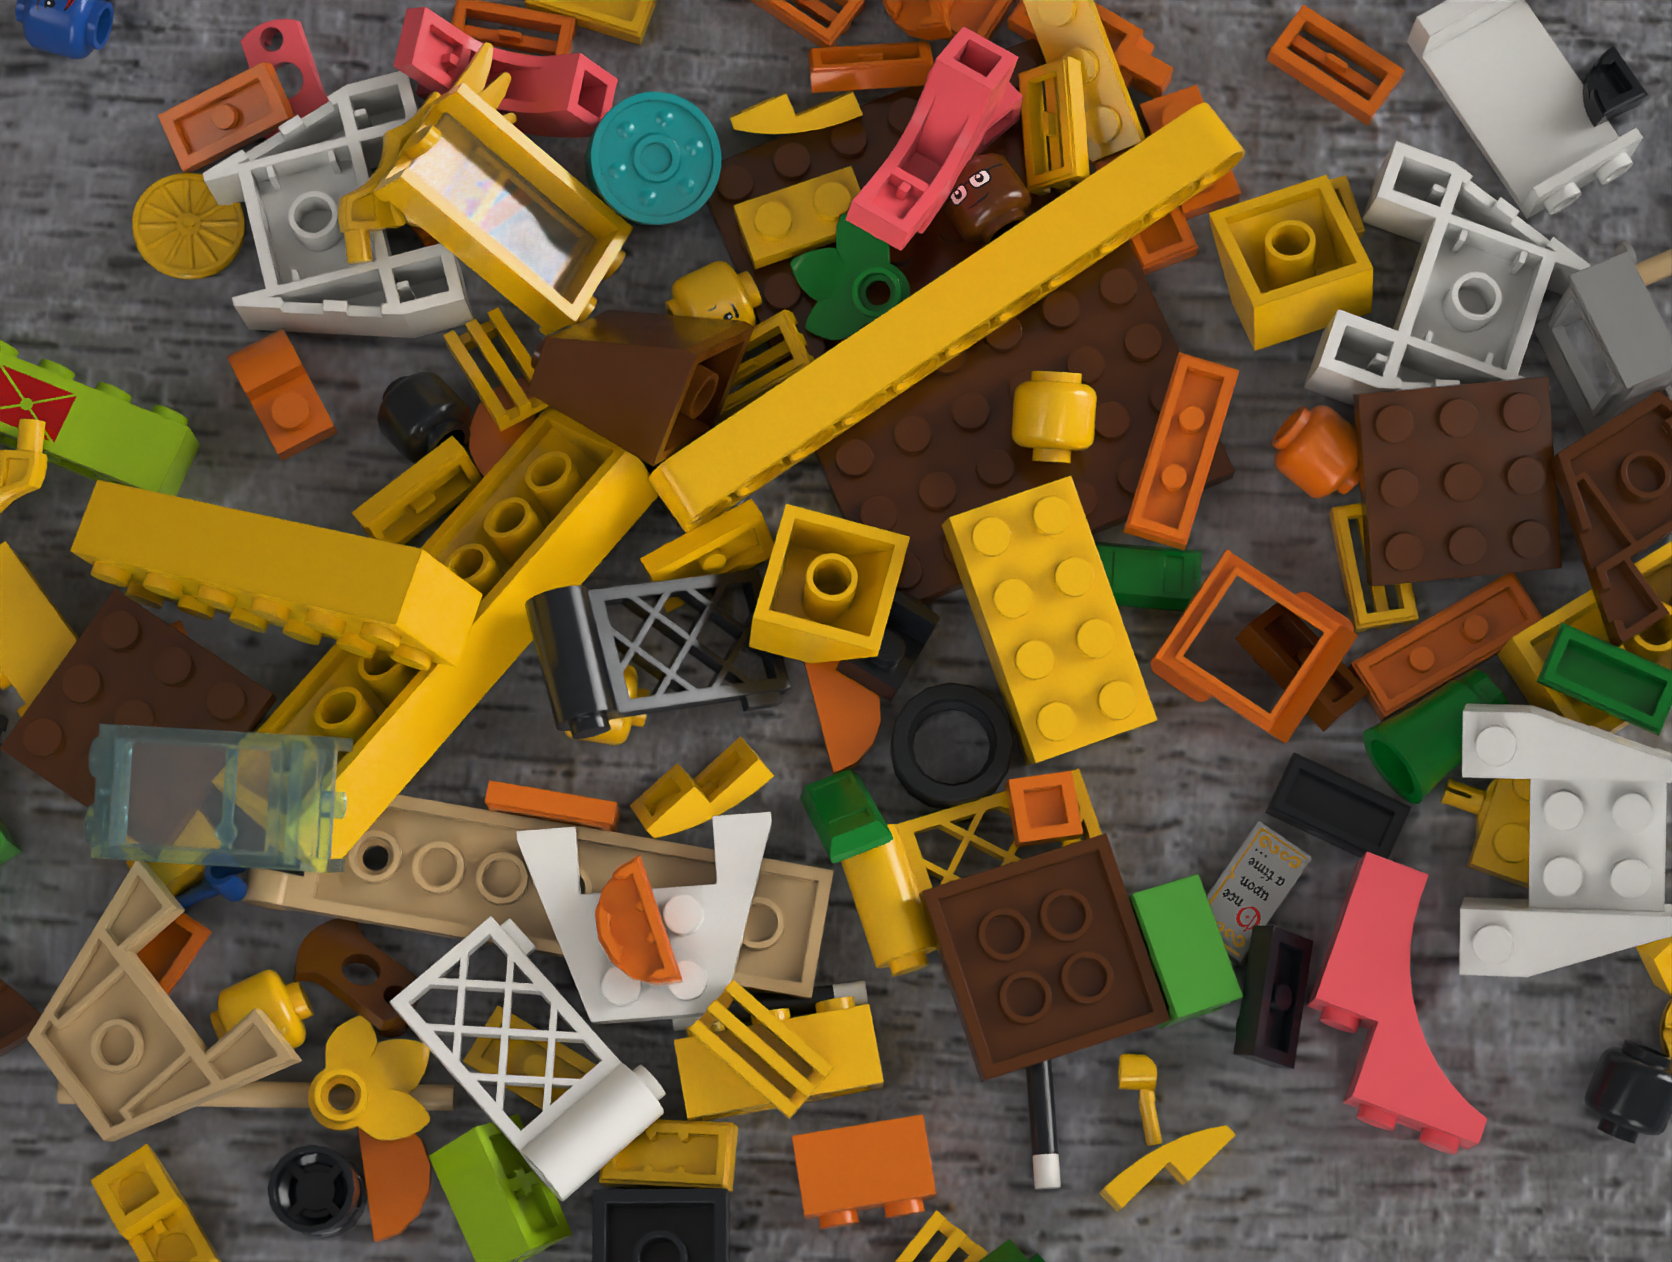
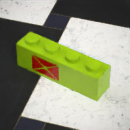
M0 340L1 444L17 449L20 419L44 421L46 425L43 454L47 455L48 463L95 482L98 479L177 496L200 447L197 438L187 426L189 420L185 416L157 404L154 405L152 411L130 403L132 397L128 393L105 382L99 381L95 388H91L74 381L76 375L71 370L51 360L40 359L38 366L17 358L19 351Z

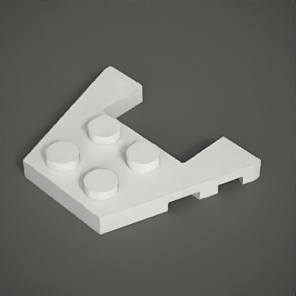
M771 812L712 816L716 884L652 889L683 980L682 983L660 986L631 979L611 963L598 940L595 910L601 893L581 894L576 828L564 827L516 831L518 845L592 1025L701 1017L707 1011L710 1004L719 998L734 976L753 895L755 894L761 863L772 827Z

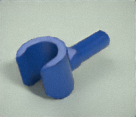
M221 851L209 859L204 871L205 880L201 884L175 896V898L184 910L219 894L228 901H240L247 893V884L237 874L244 873L247 870V865L234 852Z

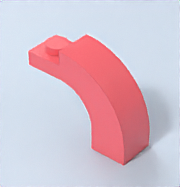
M427 7L409 8L406 11L393 67L417 81L416 95L426 100L432 92H439L440 95L448 92L483 43L465 34ZM493 47L492 63L485 87L503 72L509 73L512 79L503 100L496 110L502 116L513 112L517 118L513 125L525 134L559 138L590 137L600 120L611 109L618 79L581 53L532 56Z
M963 26L936 58L922 97L904 133L886 161L854 198L845 220L902 251L916 232L922 234L945 203L960 173L976 151L998 108L1019 57Z

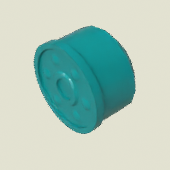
M653 91L630 96L616 104L604 115L590 135L584 162L586 180L592 193L626 222L644 226L675 223L699 210L710 198L717 185L721 171L722 156L716 131L709 119L699 108L680 96Z

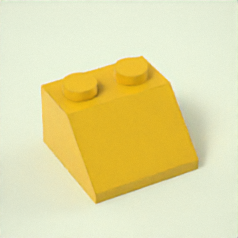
M1327 175L1209 212V222L1231 301L1254 351L1324 329L1338 309L1359 317L1372 313L1373 266Z
M786 504L753 615L749 647L810 664L877 657L910 537Z

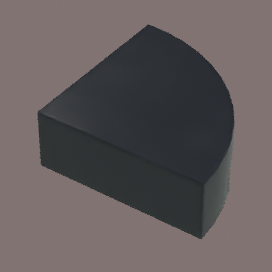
M1614 46L1603 53L1590 68L1585 77L1582 92L1587 116L1594 127L1639 106L1648 96Z

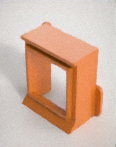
M1226 549L1152 657L1150 666L1155 675L1197 702H1204L1212 696L1279 742L1287 743L1359 635L1354 633V626L1347 617L1308 592L1293 594ZM1236 576L1323 633L1270 713L1184 657V654Z

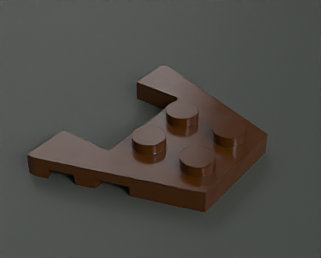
M1660 391L1655 392L1561 450L1550 461L1609 642L1617 647L1624 645L1669 614L1666 607L1631 560V558L1672 533V401Z

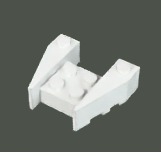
M398 71L343 86L327 96L329 102L303 118L296 115L278 126L280 132L246 153L243 149L239 150L203 173L204 181L219 206L232 205L233 203L244 201L246 204L266 288L232 297L235 309L249 330L278 331L283 328L287 332L417 338L463 326L473 320L458 259L441 243L392 256L386 229L370 232L373 262L347 264L344 233L340 232L338 222L339 198L365 184L372 175L371 168L378 167L383 150L384 133L403 125L420 108L412 81L403 72Z
M1396 141L1379 167L1362 217V222L1421 243L1394 327L1391 329L1338 309L1322 333L1304 388L1354 406L1353 394L1526 378L1518 375L1546 289L1564 295L1571 283L1568 276L1589 267L1590 264L1553 237L1551 240H1548L1517 216L1519 210L1502 197L1497 201L1470 181L1473 175L1457 163Z
M1466 704L1463 710L1462 777L1530 779L1529 899L1464 897L1460 908L1459 975L1530 977L1671 937L1672 904H1665L1667 783H1672V753L1625 739L1592 725L1588 726L1534 705Z

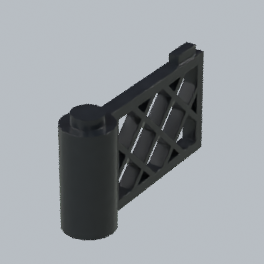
M759 569L588 590L585 586H566L540 593L527 600L525 608L556 728L560 731H571L573 739H585L609 731L611 729L609 720L739 700H741L743 712L780 705L782 703L780 694H784L791 689L783 656L749 647L752 619L763 584ZM743 588L750 612L743 625L716 606L724 591ZM710 593L708 599L701 594ZM679 597L699 612L688 632H685L659 613L668 598ZM655 600L652 606L648 605L644 601ZM622 604L642 619L631 640L611 627L606 606ZM707 619L735 638L724 659L696 640ZM651 626L679 646L667 667L639 647ZM743 645L762 658L767 679L753 681L732 666ZM617 651H619L622 654L620 659ZM687 653L715 672L707 688L696 689L676 674ZM630 660L659 680L650 696L629 698L623 672ZM724 679L731 683L730 685L720 686ZM667 687L674 691V693L663 694Z

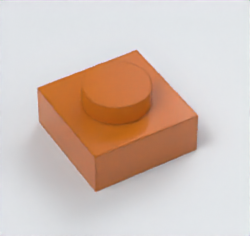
M1072 771L1008 779L1005 789L1016 848L1075 840L1083 835Z

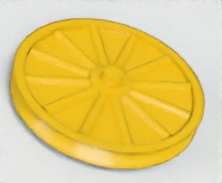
M177 173L156 181L142 193L133 211V238L141 256L157 271L177 279L194 280L206 278L226 268L240 252L244 241V213L240 202L219 206L207 187L203 174Z

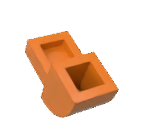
M283 328L227 356L234 373L281 461L338 433Z

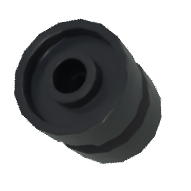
M317 1145L298 1147L281 1157L271 1172L267 1188L270 1207L279 1221L292 1230L323 1239L339 1236L355 1226L364 1213L368 1197L365 1178L357 1165L334 1150Z

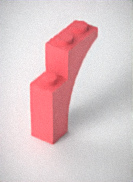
M1366 852L1356 864L1307 1006L1321 1011L1319 1020L1330 1027L1349 1033H1357L1359 1026L1368 1029L1343 1101L1345 1104L1359 1108L1356 1118L1369 1125L1389 1131H1394L1396 1123L1421 1132L1418 1140L1420 1143L1438 1151L1456 1155L1459 1147L1469 1149L1479 1144L1487 1118L1465 1100L1437 1064L1427 1045L1415 1009L1410 977V946L1416 913L1429 874Z

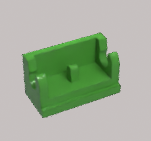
M1199 874L1133 893L1129 897L1170 1017V1021L1158 1025L1159 1030L1223 1008V1005L1243 998Z

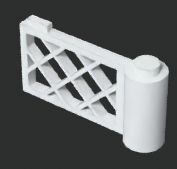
M490 916L394 997L390 1004L520 1152L542 1182L563 1202L664 1114V1110L658 1101L666 1093L644 1066L639 1064L634 1070H631L623 1064L534 965L528 956L536 950V947L511 918L500 926ZM491 938L507 956L506 982L467 980L469 956ZM460 965L459 979L444 978ZM515 967L530 983L514 982ZM430 989L458 990L455 1025L426 1023L411 1005ZM466 991L505 993L502 1028L463 1026ZM513 993L541 995L551 1006L549 1031L510 1028ZM558 1015L573 1032L557 1031ZM437 1035L454 1036L453 1052ZM462 1036L501 1039L498 1074L470 1073L460 1062ZM509 1039L548 1041L545 1077L506 1075ZM556 1042L585 1044L600 1061L581 1079L553 1077ZM480 1084L497 1085L496 1102ZM505 1085L544 1088L542 1113L520 1131L503 1111ZM552 1088L568 1089L551 1104Z

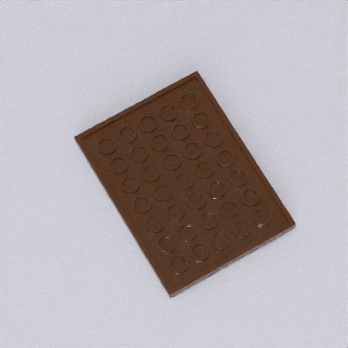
M1033 38L1005 49L1019 57L1009 80L1019 92L1018 73L1046 64L1042 52ZM1042 81L1044 111L1047 112L1045 81ZM910 86L861 105L860 109L863 115L844 123L818 130L790 133L721 160V171L717 185L710 198L706 201V204L736 273L739 274L747 270L758 288L762 305L753 308L757 322L759 324L784 309L793 312L798 323L795 326L798 332L804 335L808 344L806 346L807 352L814 359H817L845 339L829 340L806 330L807 318L813 307L817 304V301L800 287L794 277L790 263L792 259L799 255L754 269L734 215L733 205L852 166L860 190H862L886 161L904 133L924 86ZM1020 115L1019 121L979 155L988 153L1003 155L1027 188L1022 115ZM1046 136L1049 171H1051L1049 136ZM1089 159L1090 175L1096 172V169ZM1070 181V187L1061 190L1052 187L1050 188L1051 193L1042 196L1029 192L1032 200L1029 211L1026 214L1027 218L1076 186L1078 182ZM941 207L922 234L916 232L902 251L889 245L890 264L897 267L906 276L910 285L911 295H913L986 245L984 243L979 245L966 243ZM1127 241L814 453L843 519L910 537L896 590L903 594L912 595L925 604L963 588L942 528V524L951 516L1071 476L1092 535L1126 522L1180 351L1129 241ZM836 242L817 249L828 247L837 249ZM884 282L874 284L869 290V300L873 305L877 306L885 304L891 295L888 284ZM780 333L766 341L770 349L785 339L783 334ZM790 355L777 362V368L794 359L793 356ZM1031 371L1082 374V384L1092 387L1096 392L1097 402L1093 444L1085 450L1071 451L1070 463L1032 461L1033 448L1019 446L1012 439L1014 391L1020 383L1031 381ZM1220 438L1203 490L1232 479L1235 473Z

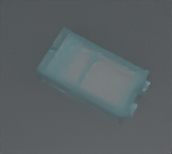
M100 724L99 737L94 738L89 753L90 772L93 777H96L94 804H91L87 809L84 824L86 841L91 844V858L319 873L344 872L345 858H331L333 819H343L347 809L346 793L335 791L338 751L352 752L353 739Z

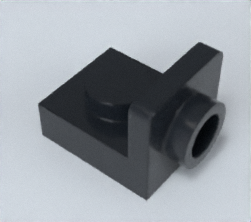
M896 590L878 656L840 660L836 670L891 702L939 622V615L926 608L916 597Z

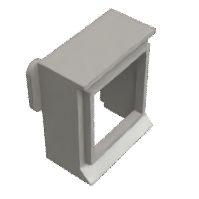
M1628 241L1619 243L1609 259L1570 274L1568 278L1571 283L1552 314L1533 327V331L1585 435L1657 391H1660L1672 401V387L1670 385L1672 382V337L1635 266L1637 263L1636 253ZM1584 319L1614 379V383L1601 400L1564 329L1565 326Z

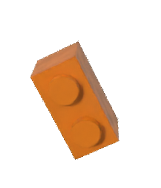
M923 1114L792 1136L805 1220L818 1218L820 1229L859 1223L857 1211L884 1207L885 1218L925 1212L923 1200L935 1199L936 1197Z

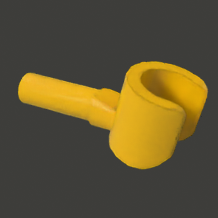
M1121 1054L1118 1065V1089L1139 1090L1138 1104L1146 1146L1162 1144L1155 1106L1156 1065L1146 1055Z

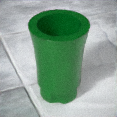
M1473 669L1458 681L1450 680L1430 696L1400 714L1363 732L1364 747L1372 764L1384 781L1406 801L1413 804L1421 803L1434 787L1462 762L1463 710L1466 704H1509L1504 693L1481 670Z

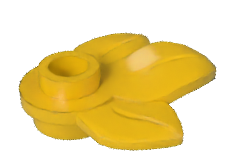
M361 1015L344 1022L329 1037L325 1050L326 1068L317 1074L310 1085L308 1103L312 1115L317 1122L327 1129L348 1131L358 1127L379 1141H395L410 1137L421 1131L430 1122V1116L424 1106L410 1094L416 1089L425 1074L430 1057L429 1048L424 1043L408 1039H392L377 1043L376 1033L372 1024ZM346 1087L353 1091L355 1099L348 1109L337 1110L330 1105V1094L336 1088Z

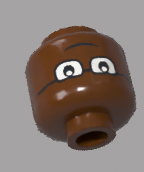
M974 152L972 158L960 173L942 209L966 243L976 245L984 243L987 245L1027 218L1026 214L1029 211L1032 199L1027 188L1003 155L988 153L978 156Z

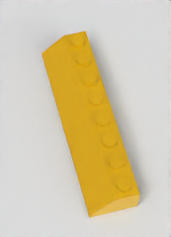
M551 407L544 409L420 548L483 594L457 668L431 662L429 670H419L393 660L391 652L376 649L374 657L368 658L343 650L335 643L212 782L288 849L329 874L533 641L525 608L526 601L533 596L552 589L566 586H581L659 495L648 481L650 473L641 459Z

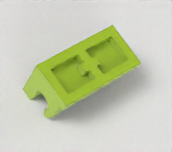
M519 1114L509 1116L520 1131L524 1129ZM493 1122L474 1127L428 1156L475 1262H522L573 1234L556 1196L536 1175L520 1152Z

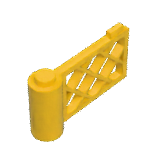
M1080 769L1072 770L1085 838L1089 839L1102 835ZM1006 791L899 824H887L894 840L841 861L877 969L889 967L892 976L895 977L914 972L929 965L926 954L937 950L919 897L921 891L932 888L928 874L942 880L940 885L961 879L953 873L968 844L1002 861L1000 866L1022 860L1014 855L1018 847H1015L1014 839L1008 851H1005L974 835L983 814L999 810L1010 816ZM973 818L967 831L953 824ZM938 828L961 840L947 870L922 858L915 835ZM1075 839V840L1060 841V842L1062 843L1061 847L1067 846V845H1070V844H1073V843H1076V842H1079V841H1082V840H1080V839Z

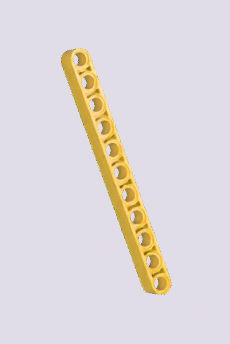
M1203 102L1194 106L670 456L651 473L648 481L686 533L716 518L1219 180L1242 160L1245 150L1208 103Z

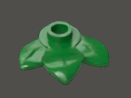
M847 214L840 215L836 228L837 249L828 247L812 250L795 257L790 263L794 277L800 287L817 301V304L813 307L807 318L806 330L829 340L847 339L866 324L871 323L911 295L910 285L906 276L901 270L890 264L889 244L845 220ZM884 282L890 288V298L883 305H873L869 300V290L874 284Z

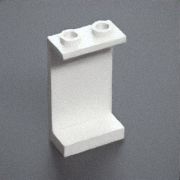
M1446 0L1416 17L1407 43L1526 219L1545 208L1550 215L1555 214L1577 200L1582 194L1579 189L1596 179L1602 185L1607 184L1631 168L1633 162L1630 158L1643 139V136L1637 128H1634L1619 137L1609 121L1596 127L1592 125L1583 103L1582 82L1525 0Z

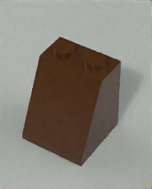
M607 310L558 333L548 335L539 343L531 360V367L535 371L527 393L651 466H655L716 426L754 326L740 320Z

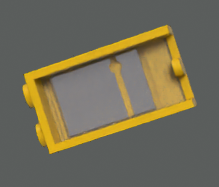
M463 82L433 101L373 192L384 203L390 201L539 324L541 326L539 331L545 336L587 319L597 303L593 293L600 282L608 279L622 264L626 252L621 248L633 230V227Z

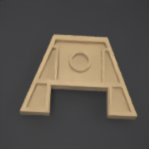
M136 859L27 1038L104 1141L114 1142L302 1061L266 1013L256 1008L213 1046L207 1047L136 955L185 911L148 862Z

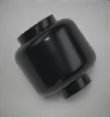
M419 372L410 376L400 377L386 388L377 421L381 433L405 458L415 464L452 435L465 448L470 438L469 427L472 422V416L469 406L443 379L435 373Z
M1625 1040L1622 1048L1611 1047L1604 1050L1584 1100L1586 1106L1593 1113L1601 1117L1597 1128L1608 1135L1629 1143H1635L1639 1133L1646 1135H1659L1663 1133L1672 1114V1057L1630 1040Z

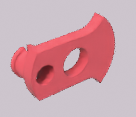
M291 19L267 21L253 28L240 41L249 68L261 62L271 63L275 71L280 66L290 63L299 68L303 77L302 88L297 95L288 98L295 116L299 115L300 118H303L329 102L301 22ZM281 32L283 35L282 46L276 51L267 49L266 47L271 45L273 36ZM278 129L264 136V138L269 139L273 135L280 132V130Z

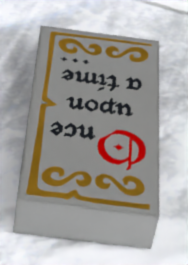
M1260 821L1257 822L1207 894V899L1229 959L1236 965L1240 964L1249 951L1253 925H1267L1313 858Z

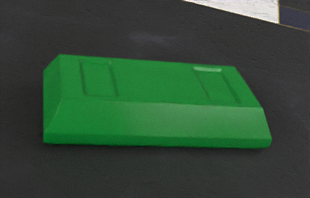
M1095 542L1117 606L1183 612L1200 587L1202 550L1185 549L1183 551L1177 548Z
M1565 623L1560 624L1536 682L1653 734L1660 735L1672 706V670Z
M850 768L805 785L800 797L801 802L832 863H838L894 840L862 778Z

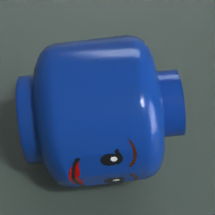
M17 0L15 12L17 21L23 23L25 38L33 48L71 59H84L94 49L101 50L105 46L112 29L114 13L112 4L106 0Z

